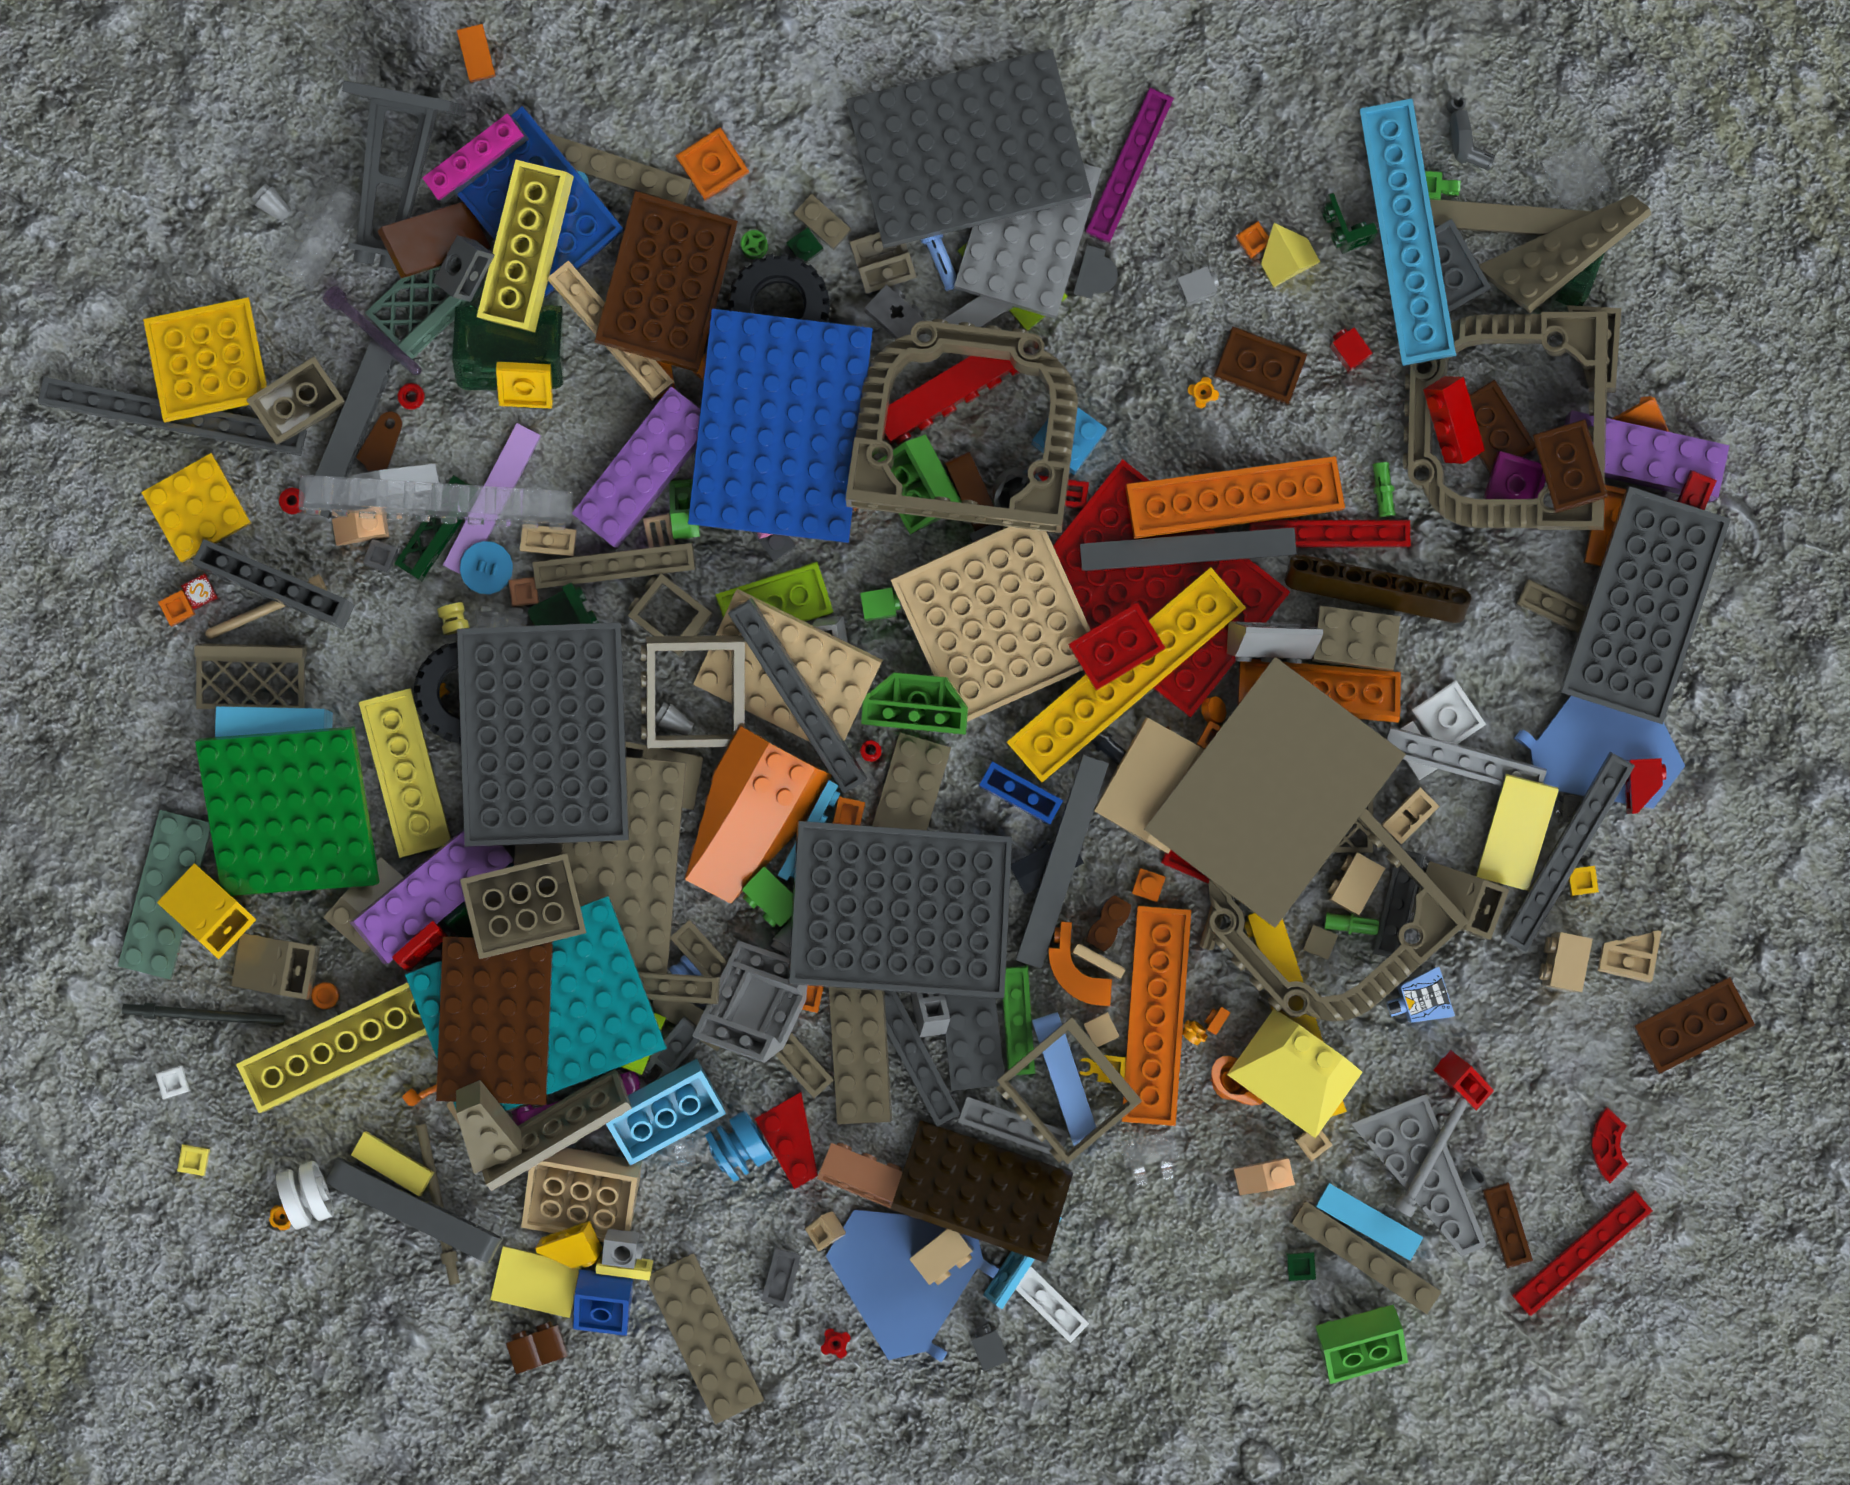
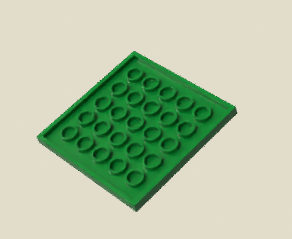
M354 726L199 738L195 741L220 887L230 896L374 886L380 882Z

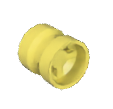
M463 602L445 605L437 609L438 615L444 623L442 626L444 635L456 634L457 629L470 628L468 620L464 619L463 613L465 609Z

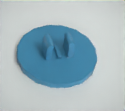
M482 541L473 544L464 552L460 560L459 571L463 582L469 589L479 594H492L499 592L508 584L512 577L513 563L504 547L495 542Z

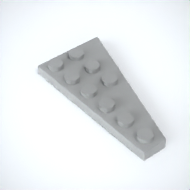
M1426 1094L1350 1123L1406 1191L1440 1132ZM1445 1144L1414 1201H1416L1418 1206L1455 1250L1463 1256L1487 1245Z

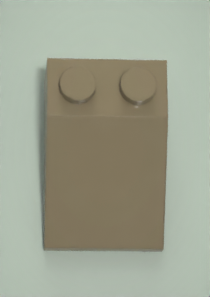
M315 356L246 399L276 445L324 420L341 409L345 404L344 399Z
M382 857L376 861L380 882L374 886L350 887L323 917L363 953H369L372 949L350 924V921L404 878Z

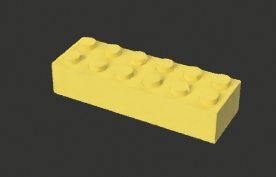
M515 160L492 252L495 256L488 269L477 313L478 318L535 333L548 283L547 279L550 275L574 178L573 175L565 171Z

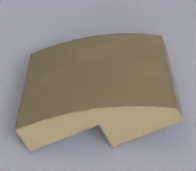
M879 231L849 241L866 294L880 290L886 284L892 286L917 278L906 243L883 249Z

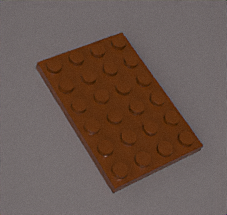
M635 191L594 343L698 372L709 333L711 309L716 307L738 221Z
M443 937L436 1101L456 1102V1090L481 1080L498 1103L547 1105L553 941L479 959L474 938Z

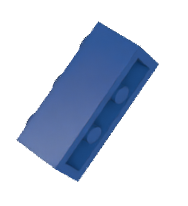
M994 762L990 764L979 784L980 788L1048 825L1051 824L1063 802L1062 799Z

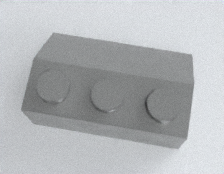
M1230 621L1228 625L1227 654L1235 656L1236 661L1251 662L1252 657H1261L1262 662H1272L1276 657L1286 658V662L1302 663V659H1312L1323 636V629L1307 624Z

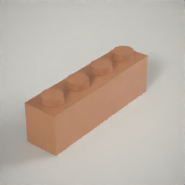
M831 1143L817 1179L891 1208L902 1175V1168L892 1163L885 1165L877 1162L876 1157L867 1153L857 1154L846 1144L837 1143L835 1145Z

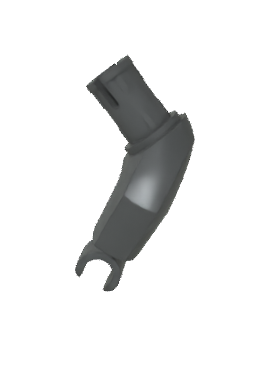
M1461 97L1458 100L1459 107L1454 105V99L1451 98L1447 102L1446 107L1451 113V140L1455 159L1461 164L1469 162L1488 171L1493 164L1495 155L1474 146L1467 110H1462L1466 106V100Z

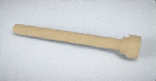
M320 574L309 578L307 583L327 591ZM272 600L207 629L205 635L207 638L213 639L281 609L285 605Z

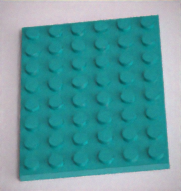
M609 896L580 907L586 929L585 934L553 941L547 1095L667 1049ZM442 961L405 974L437 1061ZM499 1103L505 1111L523 1105Z

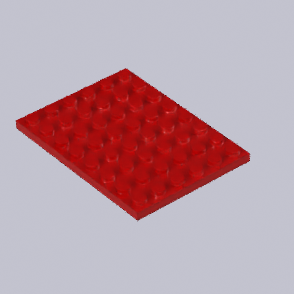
M1123 459L1053 545L1091 630L1137 602L1148 620H1150L1210 567L1246 607L1245 610L1232 620L1233 622L1266 623L1290 593L1287 588L1250 559L1082 571L1080 544L1216 533L1209 528L1134 539L1125 486L1126 484L1150 480ZM1229 623L1153 688L1189 718L1192 717L1236 661L1235 656L1227 654Z

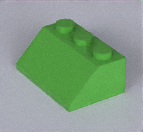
M926 434L906 441L893 450L894 464L891 472L902 484L903 496L934 499L940 496L949 498L951 502L961 503L959 495ZM887 455L878 460V462L884 461L887 458ZM899 513L910 535L942 519Z
M1394 1304L1315 1326L1330 1384L1408 1363L1403 1328Z

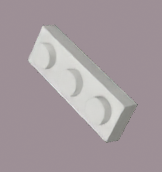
M1030 1266L1016 1290L1071 1343L1087 1327L1089 1322Z

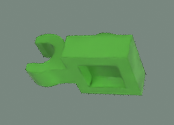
M1425 171L1429 198L1431 200H1440L1441 193L1449 196H1459L1461 181L1442 180V172Z

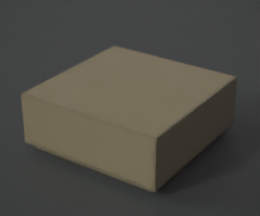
M1312 925L1302 950L1328 960L1338 935Z

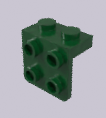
M572 582L563 586V591L530 607L528 610L534 626L599 623L593 610L587 611L583 603L587 601V598L581 587L575 588Z

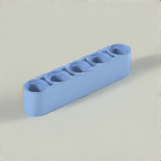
M1058 1012L1032 1020L1039 1044L1062 1025ZM1064 1034L1042 1053L1073 1146H1075L1093 1131L1096 1125L1066 1035Z

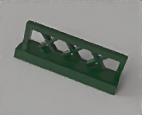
M453 475L394 564L422 582L476 502L480 491ZM455 484L466 489L457 502L451 501L450 492ZM447 498L448 503H447V504H442V503L445 501V499ZM449 507L450 514L443 524L437 525L436 512L438 509ZM432 520L433 526L427 527L430 521ZM434 529V538L428 546L422 547L419 536L424 531ZM417 542L418 548L412 549ZM419 552L420 559L413 569L403 563L408 554Z

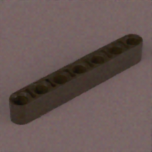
M1299 554L1291 557L1284 578L1285 584L1293 590L1451 623H1460L1465 619L1472 599L1471 594L1466 589Z

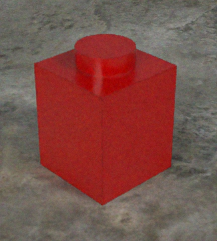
M1355 327L1349 331L1344 328L1332 337L1335 341L1332 342L1330 348L1347 372L1353 370L1373 354Z

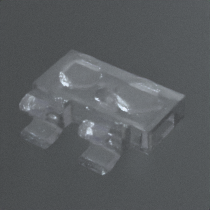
M1173 1131L1120 1141L1125 1168L1133 1167L1136 1186L1148 1183L1145 1164L1160 1162L1162 1179L1174 1178L1171 1159L1179 1157Z

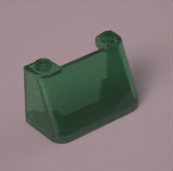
M546 305L542 307L535 333L480 319L477 317L478 309L474 306L455 307L452 362L456 383L460 388L465 390H498L497 362L551 364L552 389L560 388L563 385L564 330L562 306Z

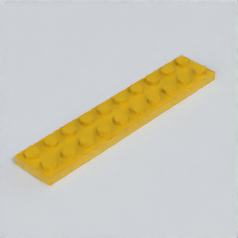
M1210 567L1149 620L1164 644L1165 650L1097 691L1085 674L1006 743L1035 777L1043 783L1245 610L1246 607Z

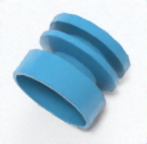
M745 1110L729 1119L733 1132L728 1134L721 1125L716 1127L721 1136L720 1140L716 1138L712 1131L705 1134L713 1158L720 1169L733 1182L740 1179L736 1170L737 1166L740 1167L745 1175L750 1173L746 1163L748 1159H751L757 1167H760L774 1158L761 1133Z

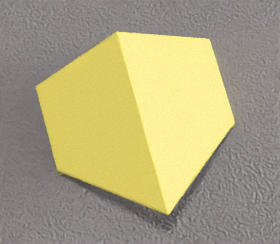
M1276 223L1273 224L1260 264L1270 283L1275 287L1320 263L1308 238Z

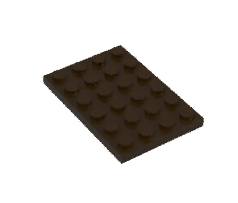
M920 1120L890 1209L1046 1263L1073 1172Z

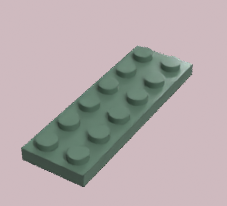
M163 810L159 811L120 955L119 967L172 980L178 958L177 954L180 951L185 929L156 902L194 863L202 869L211 835L209 822Z

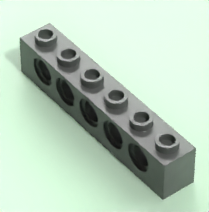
M203 539L193 560V564L202 571L344 630L354 609V605L343 597Z

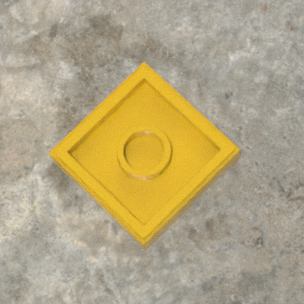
M497 362L496 376L499 406L552 409L551 364Z

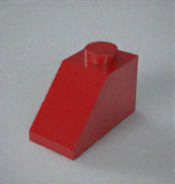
M1662 758L1627 760L1634 764L1635 767L1625 782L1626 814H1638L1663 786V780H1666L1667 772L1665 764H1662Z
M1452 1050L1433 1069L1461 1098H1465L1467 1103L1476 1111L1494 1092L1477 1071Z

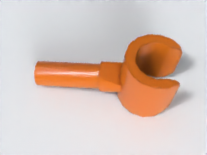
M437 1084L421 1091L419 1094L411 1088L402 1098L409 1106H415L423 1098L436 1092Z

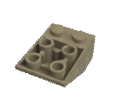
M626 742V757L686 762L682 808L694 810L704 757L662 748H647V745Z
M1429 861L1425 874L1469 921L1461 931L1484 940H1491L1510 889Z
M244 933L239 939L231 986L311 1000L321 946Z

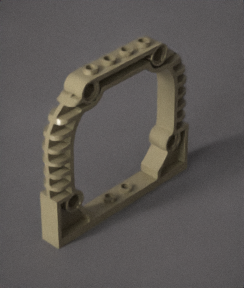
M1607 311L1473 315L1451 323L1456 353L1466 347L1481 344H1542L1543 349L1550 356L1557 357L1567 353L1577 360L1585 370H1595L1594 399H1589V416H1594V426H1589L1588 430L1605 484L1608 359ZM1554 335L1563 338L1562 343L1557 347H1551L1548 344V340ZM1450 357L1426 361L1432 364V369L1427 374H1420L1418 372L1419 366L1425 362L1410 365V374L1405 375V389L1410 390L1409 400H1405L1404 405L1405 416H1409V426L1404 427V443H1408V453L1403 454V468L1408 469V477L1413 485L1418 489H1423L1426 498L1440 515L1455 524L1470 528L1604 530L1605 499L1555 513L1554 507L1550 508L1544 504L1545 499L1550 495L1548 487L1543 488L1536 499H1474L1460 496L1446 487L1444 468L1438 458L1432 454L1433 422L1423 389L1442 377L1447 376L1448 359ZM1421 468H1426L1429 470L1428 478L1422 481L1417 480L1415 477L1416 472Z
M933 319L932 322L920 321L916 323L911 329V335L901 336L880 350L868 367V376L864 379L846 492L847 507L1062 533L1078 398L1075 384L1069 372L1055 356L1044 351L1042 338L1028 333L1024 329L1006 331L993 325L981 328L975 327L974 324L968 322H961L959 325L948 324L947 321L942 319ZM922 334L931 336V339L927 342H921L917 338ZM1027 347H1035L1038 352L1029 355L1024 350ZM945 352L1010 360L1013 367L1020 373L1040 377L1049 393L1050 399L1044 454L1042 460H1037L1029 466L1028 485L1010 498L1009 508L977 505V502L972 500H962L961 503L951 502L949 498L940 496L934 499L903 496V486L891 472L894 464L893 450L884 441L891 389L896 376L909 362H931ZM877 453L887 455V458L882 462L873 459ZM1043 472L1048 475V478L1045 481H1037L1034 476L1037 473Z
M1367 809L1363 811L1358 820L1371 833L1368 836L1370 841L1377 848L1382 846L1389 853L1386 856L1389 862L1395 868L1401 866L1422 891L1414 897L1412 922L1403 925L1398 931L1397 942L1400 946L1357 986L1343 994L1321 997L1306 983L1299 981L1288 982L1243 932L1245 924L1244 914L1232 900V896L1209 879V898L1213 910L1209 920V927L1215 934L1212 940L1222 951L1227 948L1233 954L1231 961L1240 971L1246 969L1252 977L1249 981L1259 992L1264 989L1269 994L1270 998L1267 1001L1277 1012L1282 1009L1291 1017H1300L1307 1014L1313 1018L1325 1021H1345L1361 1016L1376 1006L1469 922ZM1219 915H1225L1230 919L1231 924L1229 928L1222 930L1215 925V919ZM1412 929L1418 933L1419 939L1417 943L1409 944L1405 941L1404 933L1406 930ZM1299 996L1303 1000V1008L1299 1011L1290 1009L1288 1006L1290 997Z

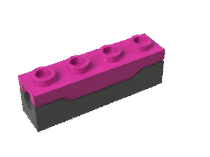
M507 113L422 178L436 198L446 203L523 145L529 138L515 118Z

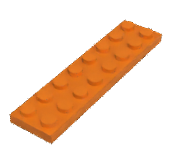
M1336 456L1126 484L1125 486L1134 539L1342 511L1345 509Z
M1137 906L1125 1081L1142 1102L1125 1115L1121 1122L1176 1126L1191 910ZM1123 1096L1122 1105L1127 1102V1100L1124 1098V1096Z

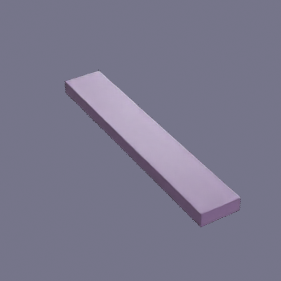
M516 423L443 563L444 567L460 574V560L464 552L473 544L488 540L541 435Z

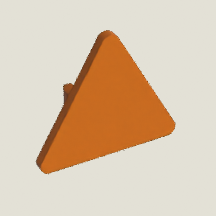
M1652 396L1641 397L1639 404L1612 418L1669 432L1657 401Z

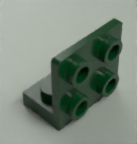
M1328 194L1321 212L1325 223H1330L1334 233H1331V239L1335 248H1340L1341 253L1344 254L1371 244L1378 233L1375 223L1367 225L1366 222H1361L1352 226V231H1348L1335 194Z

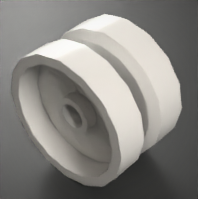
M315 1161L299 1165L298 1176L290 1169L276 1174V1184L282 1205L288 1219L296 1230L311 1225L312 1215L318 1221L334 1216L333 1204L327 1184Z

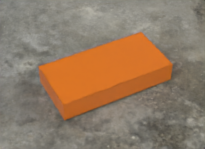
M483 24L457 30L470 83L496 77Z

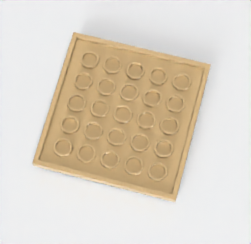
M1005 527L890 579L933 675L947 677L968 706L967 722L1083 670L1068 644L1088 633L1091 629L1047 531Z

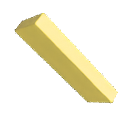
M367 1131L363 1132L351 1154L354 1158L417 1196H422L434 1174L432 1170Z

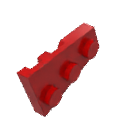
M802 1092L755 1118L757 1125L794 1189L818 1176Z

